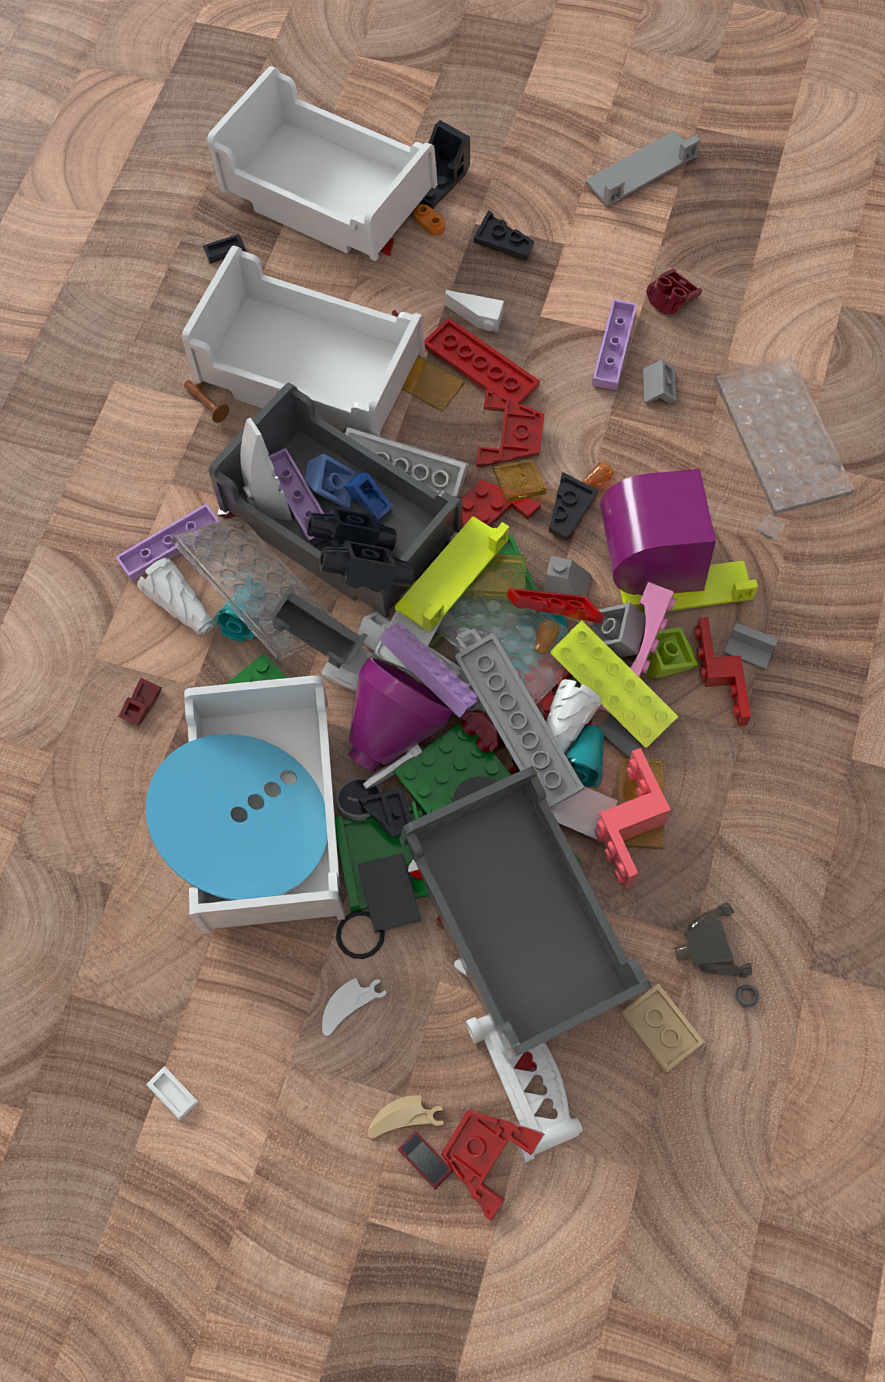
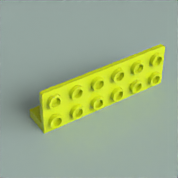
M472 517L395 605V610L430 633L506 544L509 536V526L502 522L498 528H491L477 518Z
M744 561L710 565L704 591L674 593L673 598H676V602L672 611L753 600L758 584L756 579L749 580ZM620 590L623 604L631 603L645 614L644 606L640 605L642 595H632Z
M582 620L551 650L550 653L581 684L599 695L602 699L600 703L645 748L679 717Z

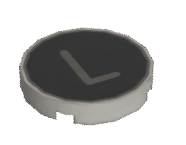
M356 778L343 784L336 798L341 814L353 821L367 820L366 818L370 817V815L362 808L358 800L360 797L381 793L378 785L366 789L363 784L368 779Z

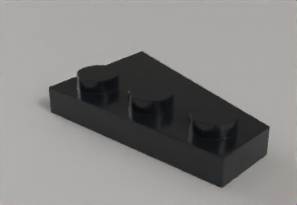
M562 472L549 532L567 541L597 497L599 490Z

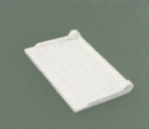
M396 611L387 628L401 622L418 640L428 647L441 621L429 633ZM381 641L379 642L373 653L374 657L412 672Z
M584 786L585 790L551 808L559 824L597 839L594 829H596L599 813L615 807L618 800Z

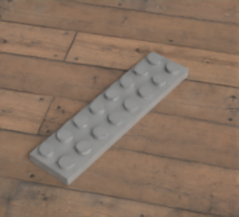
M492 633L454 655L520 771L534 766L546 792V801L550 808L585 790L495 634Z

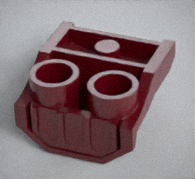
M673 268L662 273L654 282L649 284L646 293L650 304L662 313L675 314L690 301L698 298L703 290L693 285Z
M481 710L467 711L462 716L464 719L461 723L462 729L470 736H475L476 734L479 736L476 744L484 753L497 752L506 747L486 712Z

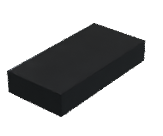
M239 234L203 245L210 264L224 260L232 246L240 247L242 251L246 252Z

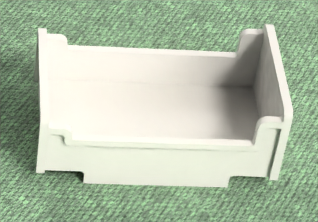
M273 66L266 69L209 132L207 137L220 191L225 193L229 191L252 202L255 212L344 253H348L354 248L369 255L370 259L374 261L379 258L378 253L428 191L431 188L435 189L438 185L434 145L427 142L424 144L415 142L409 147L298 99L294 80L280 73L279 69Z
M237 246L230 248L182 333V341L194 382L201 384L204 381L228 389L232 392L234 399L260 408H264L286 383H291L299 391L311 398L317 417L345 434L347 427L380 437V431L418 354H423L425 350L423 315L401 312L398 317L266 276L263 274L260 259L253 254L242 251Z
M304 676L186 689L184 691L189 742L210 735L236 734L254 737L282 749L296 759L317 784L325 802L327 843L324 853L316 868L298 886L278 896L242 900L225 899L206 893L196 887H189L190 918L203 934L211 933L210 929L331 916H337L338 920L345 919L338 891L340 879L326 711L328 699L323 678L320 676ZM286 770L280 775L281 780L287 785H292L297 781L296 775L292 771ZM270 782L264 786V791L268 796L277 797L280 795L281 790L277 784ZM251 795L248 797L247 802L251 808L258 810L264 807V800L260 796ZM240 807L233 808L230 813L232 819L236 822H244L248 817L247 812Z

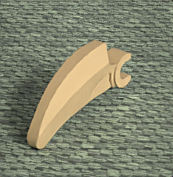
M421 1095L399 1098L387 1104L374 1117L368 1130V1137L371 1139L376 1138L385 1132L412 1125L433 1124L441 1126L444 1124V1121H436L433 1115L437 1111H443V1108L435 1106L431 1110L424 1109L422 1107Z

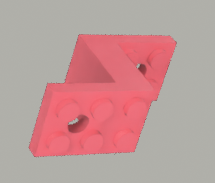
M641 748L632 751L628 767L626 768L630 781H634L637 786L636 794L638 798L600 812L596 822V829H594L598 841H603L606 848L604 854L609 863L612 862L614 865L616 881L618 884H622L625 890L634 886L638 871L625 846L624 840L665 825L671 810Z

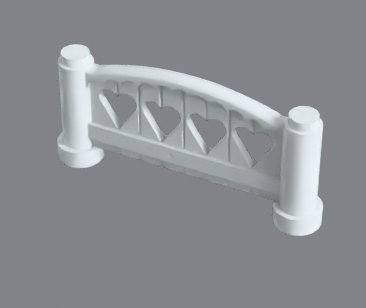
M489 1015L479 1019L473 1017L465 1021L473 1043L476 1044L484 1040L519 1124L545 1134L532 1155L517 1146L524 1163L535 1159L534 1155L573 1139L583 1132L579 1119L577 1117L573 1119L569 1115L563 1080L545 1042L526 1051L533 1055L532 1061L537 1065L536 1071L529 1072L514 1069L522 1054L505 1060L502 1053L505 1051V1048ZM535 1075L542 1077V1085L547 1088V1093L543 1096L524 1092ZM550 1099L553 1102L552 1108L557 1111L556 1119L534 1116L543 1100Z

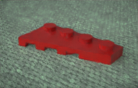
M509 588L507 592V597L513 605L520 609L528 608L602 624L604 615L586 596Z

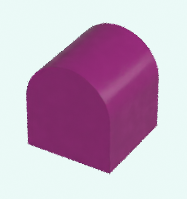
M700 469L641 474L624 479L612 486L602 497L600 508L615 585L623 592L642 596L648 582L671 590L674 593L704 591L716 539Z

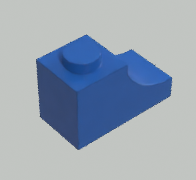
M369 473L357 474L344 486L355 503L366 509L370 515L374 516L375 520H379L393 507Z

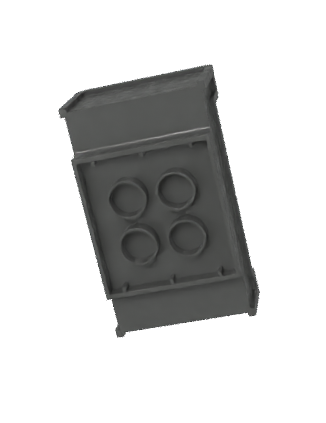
M286 383L252 419L262 435L269 455L286 448L304 480L308 461L323 453L356 471L355 476L359 473L370 474L393 505L376 522L396 530V545L390 553L394 557L413 564L414 573L411 584L455 532L459 533L462 529V500L460 498L452 496L443 490H440L439 493L435 492L317 417L311 398L299 391L293 384ZM243 429L209 467V475L220 510L225 513L229 511L255 529L256 536L353 601L359 598L379 611V614L388 618L390 616L389 610L409 587L392 584L390 592L384 590L375 592L367 587L353 588L345 584L342 575L319 570L322 550L324 547H331L329 540L326 539L312 546L307 542L292 514V519L289 521L271 518L247 502V496L243 490L245 483L241 471ZM308 485L324 514L330 513L332 507L369 514L366 509L355 503L352 498L350 508L345 509L314 492Z
M534 766L528 767L424 815L403 827L399 840L403 847L407 845L423 878V885L473 989L503 1043L505 1051L502 1053L505 1060L516 1057L652 988L638 961L635 958L630 961L627 959L546 801V792Z

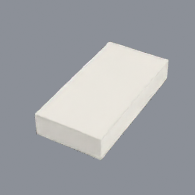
M165 1066L146 1084L180 1121L199 1103Z

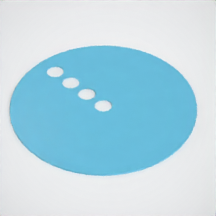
M217 734L195 739L177 748L160 764L148 788L146 820L150 836L157 851L178 876L199 890L211 895L231 900H242L284 894L298 886L312 873L324 853L327 843L325 802L317 784L296 759L266 741L236 734ZM286 770L292 771L296 775V783L292 785L285 784L280 778L281 773ZM270 782L277 784L281 790L280 795L277 797L268 796L264 791V786ZM251 795L260 796L264 800V807L258 810L251 808L247 802L248 797ZM236 807L243 808L247 812V820L244 822L234 821L230 814L231 810Z

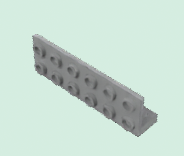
M673 131L586 179V184L608 207L697 157L700 139L695 135L690 139L683 140Z

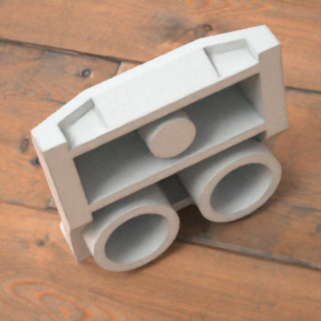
M360 647L349 666L337 668L327 662L321 672V676L338 686L356 692L359 671L368 657L373 656V653Z

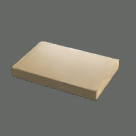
M659 983L620 1012L621 1016L666 1074L705 1044Z

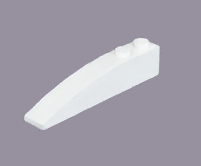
M248 418L245 423L241 444V471L245 483L243 490L247 496V502L268 517L289 521L292 517L284 492L282 490L279 491L280 481L275 475V469L268 456L269 453L258 428L252 419Z
M347 427L345 433L347 436L437 493L443 490L452 496L458 497L469 467L468 463Z

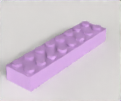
M613 299L592 386L617 391L637 303Z
M285 448L269 455L275 469V475L280 481L279 491L282 490L284 492L289 510L307 542L313 546L326 540L307 535V526L311 514H324L288 450Z
M206 503L116 556V559L130 581L133 582L145 575V571L158 560L163 558L167 560L168 558L172 559L221 530L222 526Z
M398 622L385 629L379 640L459 718L467 711L473 709L479 702L477 694L467 687L404 624Z

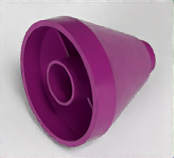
M369 656L359 671L349 742L353 747L348 756L359 765L374 772L380 763L384 765L389 764L444 728L454 712L436 694L421 683L388 663Z

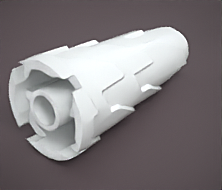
M166 558L160 559L152 564L145 571L148 574L146 579L142 576L137 583L140 591L164 608L174 618L180 620L197 634L206 635L213 629L212 618L205 611L202 603L195 596V592L186 582L182 573L169 558L168 560Z
M566 679L562 680L558 686L550 707L551 711L546 720L547 725L564 753L572 741L576 740L585 724H588L602 700L596 692L582 684L580 688L574 687L576 681Z

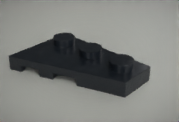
M489 210L474 236V243L526 261L534 247L532 239L517 229L513 230L507 226V222L504 220H498L494 217V213Z

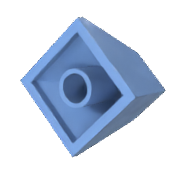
M324 453L309 460L305 481L312 490L345 509L350 508L352 497L344 486L355 477L356 471Z

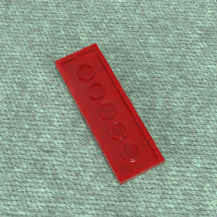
M449 317L424 340L426 350L484 391L486 389L491 390L494 394L501 397L505 396L510 401L519 405L540 386V380Z

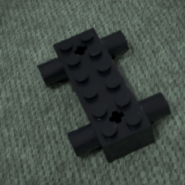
M334 507L327 514H311L307 526V535L327 539L331 547H324L319 560L320 571L342 575L345 584L350 587H367L375 592H381L382 590L390 592L392 584L405 587L411 585L414 573L413 564L394 557L390 553V551L394 550L397 540V532L394 528L376 522L373 515Z

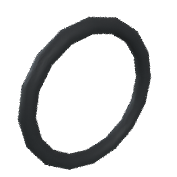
M355 911L349 913L339 923L336 940L344 954L355 959H365L373 956L380 950L384 942L385 931L380 932L379 941L370 952L355 954L347 950L341 940V930L344 924L350 918L356 916L371 918L368 911Z

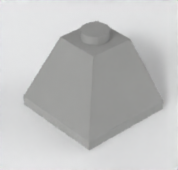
M551 556L543 592L587 597L591 574L573 560Z

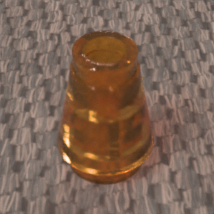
M606 461L599 462L582 482L594 488L611 480L614 472Z
M543 620L538 625L533 648L536 653L546 654L559 635V625L550 620Z

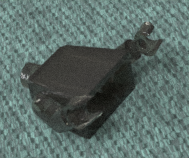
M724 903L715 909L703 913L688 925V931L684 932L687 944L674 947L678 961L692 958L695 968L700 969L701 972L706 974L738 975L739 978H746L752 974L751 963L739 967L733 960L720 919L721 916L732 915L731 913H734L729 903Z

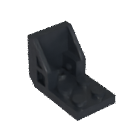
M441 120L435 124L428 142L434 145L438 185L435 189L431 188L419 202L422 205H428L432 209L460 182L470 167V136Z

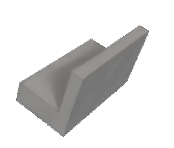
M663 359L644 368V403L648 404L658 398H661L668 404L676 402L675 368Z
M736 623L724 654L728 656L741 655L743 662L765 670L778 639Z

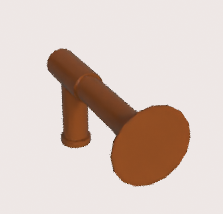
M187 380L184 383V387L213 412L212 420L216 423L223 421L229 414V407L226 404L220 406L215 404L203 393L201 388L209 383L202 381L201 384L197 382L194 384L191 380Z

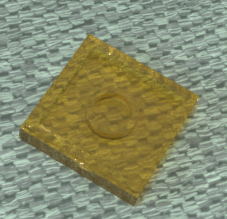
M533 459L495 466L493 468V473L507 502L546 494L547 488Z

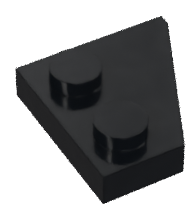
M402 788L360 797L358 800L362 808L391 839L400 837L403 827L412 822Z

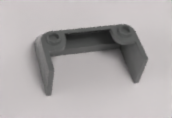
M290 585L269 618L272 621L271 626L280 632L285 629L330 658L328 662L337 668L349 666L368 635L365 633L358 635L294 594L292 592L294 587Z

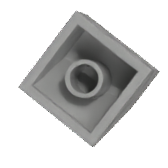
M631 603L599 609L604 615L602 624L593 622L592 631L618 657L637 655L646 615Z

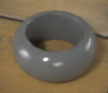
M742 985L736 992L737 1001L744 1007H752L758 1002V991L752 985ZM743 990H750L753 993L754 999L752 1002H746L742 999L741 992Z

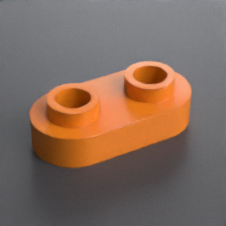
M419 205L414 209V220L424 230L434 236L444 233L445 220L431 207Z

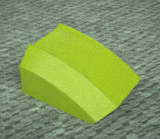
M681 627L664 629L663 632H658L656 639L659 640L655 653L650 652L647 660L651 661L646 675L653 679L661 678L699 666L692 647ZM644 634L642 635V638H641V643H640L639 651H640L641 646H642V643H643Z

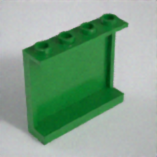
M413 801L412 807H408L412 821L423 816L421 808L417 809L416 803ZM342 816L335 817L336 836L351 913L369 909L358 864L403 853L408 869L413 860L407 845L402 846L399 840L400 837L391 839L371 816L363 821L343 820ZM410 877L415 899L429 897L423 881Z

